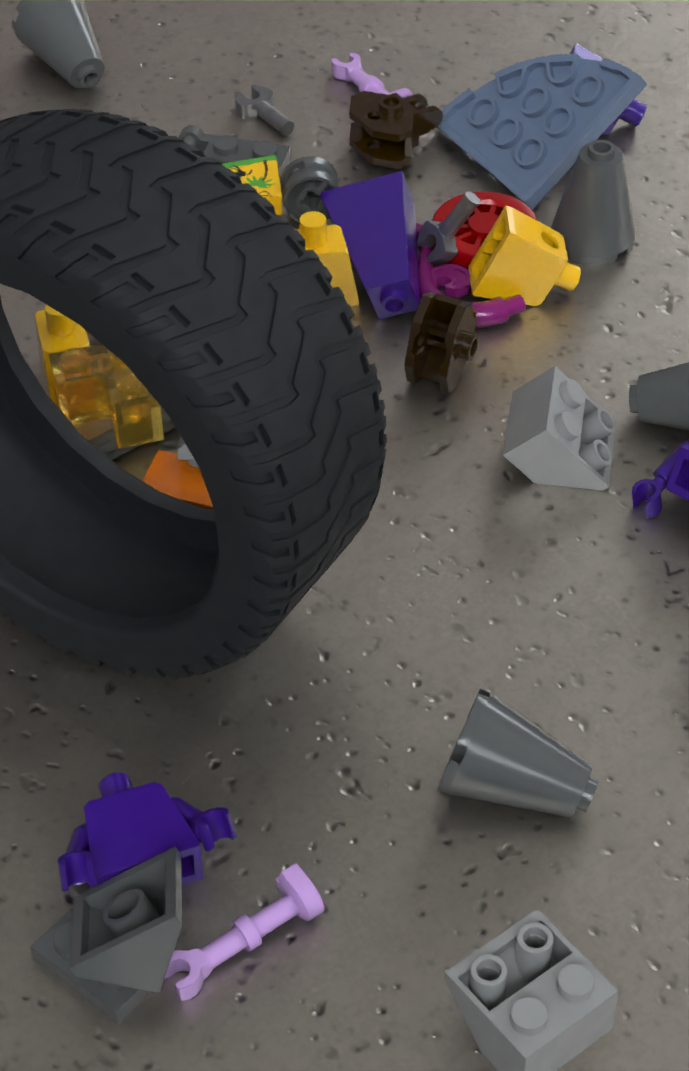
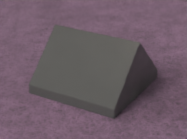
M176 847L74 896L69 969L75 977L160 993L182 927L181 854Z

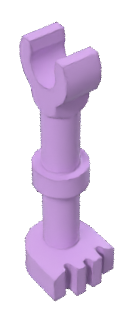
M349 53L348 63H342L336 58L332 59V75L337 79L353 82L359 87V92L368 91L386 95L396 92L402 98L412 96V92L406 87L388 93L384 89V84L376 76H369L362 70L360 56L356 53Z
M297 863L282 871L279 877L276 878L277 889L282 896L280 899L250 918L244 914L231 922V930L201 949L193 948L189 951H173L165 979L179 971L189 973L187 977L175 984L177 995L181 1001L190 1000L199 993L204 979L211 974L213 968L243 949L251 952L262 945L261 938L288 920L297 915L305 921H310L325 911V906L318 890Z

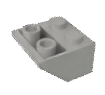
M554 366L513 391L503 456L535 484L603 491L610 487L616 421L607 409L599 407L584 393L577 381L569 379Z
M538 909L445 972V980L481 1053L498 1071H557L613 1028L619 991Z

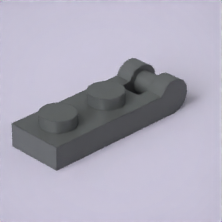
M194 125L185 126L179 135V138L183 139L184 142L194 145L202 150L206 157H213L221 162V164L276 155L280 178L284 168L290 162V146L278 145L269 141L258 142L238 139L229 135L204 134L200 128Z

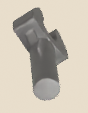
M252 85V99L246 98L239 92L235 93L236 113L241 119L259 116L283 135L287 136L292 133L294 123L273 107L274 98L272 90L267 87Z
M466 192L442 223L427 220L421 227L417 245L433 247L436 244L435 249L427 257L429 263L442 264L451 261L457 255L458 250L454 235L480 204L479 198L474 193Z

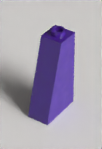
M400 171L322 191L321 199L333 225L341 226L350 261L378 318L383 319L416 311L421 297L414 200L403 172Z

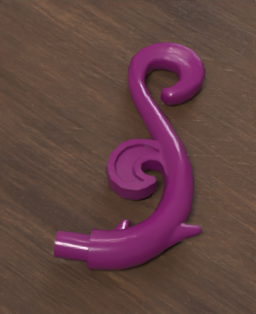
M416 223V238H417V241H418L420 229H421V227L423 226V225L418 224V223ZM421 246L418 260L421 299L429 291L452 298H460L469 294L471 291L469 271L457 264H445L433 268V263H429L427 257L434 250V247ZM444 285V294L437 287ZM521 295L505 300L497 297L484 302H469L472 303L473 309L477 311L475 328H487L506 323L510 316L521 313L526 309L525 301Z

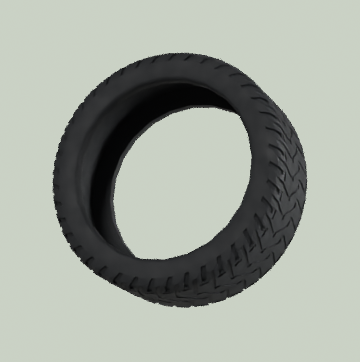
M58 109L34 111L0 120V284L28 293L78 323L128 366L169 415L200 468L214 510L200 508L159 492L117 466L79 433L45 393L21 354L3 310L0 295V615L13 619L12 623L34 637L40 635L45 638L44 643L66 654H69L70 651L78 653V659L92 663V665L101 667L104 663H107L109 670L123 672L128 675H133L138 671L140 677L163 678L165 676H168L169 679H177L180 676L186 678L195 674L202 675L245 658L259 647L261 643L265 642L358 534L369 518L370 511L380 489L386 455L385 446L387 443V434H384L386 428L384 400H379L382 388L380 380L377 378L378 371L375 363L370 365L367 358L371 354L369 345L365 342L364 333L360 325L354 327L351 322V318L355 314L350 304H347L344 294L339 287L332 288L330 285L332 275L327 267L323 266L314 250H305V239L290 225V222L283 215H276L274 206L265 197H262L250 184H242L240 177L230 168L224 167L221 162L213 157H206L199 148L192 144H187L183 139L176 136H168L165 131L155 126H148L140 121H130L129 118L118 114L93 112L86 109Z

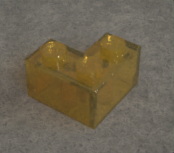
M96 345L85 348H71L66 351L49 354L57 406L73 425L109 418L117 449L164 440L160 404L128 366L105 346Z

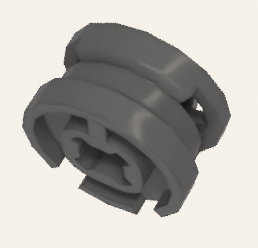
M315 156L301 157L292 161L284 168L280 177L283 207L286 208L288 216L300 222L301 215L306 212L316 211L324 214L326 220H328L330 217L321 199V192L339 187L338 174L334 166L327 160Z

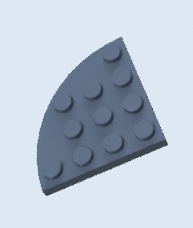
M557 54L538 57L494 73V80L486 83L474 92L470 88L464 91L442 110L443 121L438 125V129L533 210L575 164L580 149L584 145L597 140L647 86V83L640 75L629 68L604 58L602 61L582 59L579 54Z

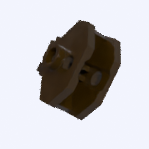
M368 91L360 92L351 96L349 118L354 122L351 123L349 145L373 165L395 169L402 168L411 164L412 148L419 145V136L438 128V125L443 121V112L433 105L427 108L428 100L418 93L402 98L396 92L390 95ZM371 145H378L379 148H377V149H372V148H369V146H371Z
M432 291L422 296L412 321L404 363L408 382L417 383L421 379L435 382L440 385V391L450 394L456 388L465 363L474 358L479 344V335L474 334L477 311L473 309L472 303Z

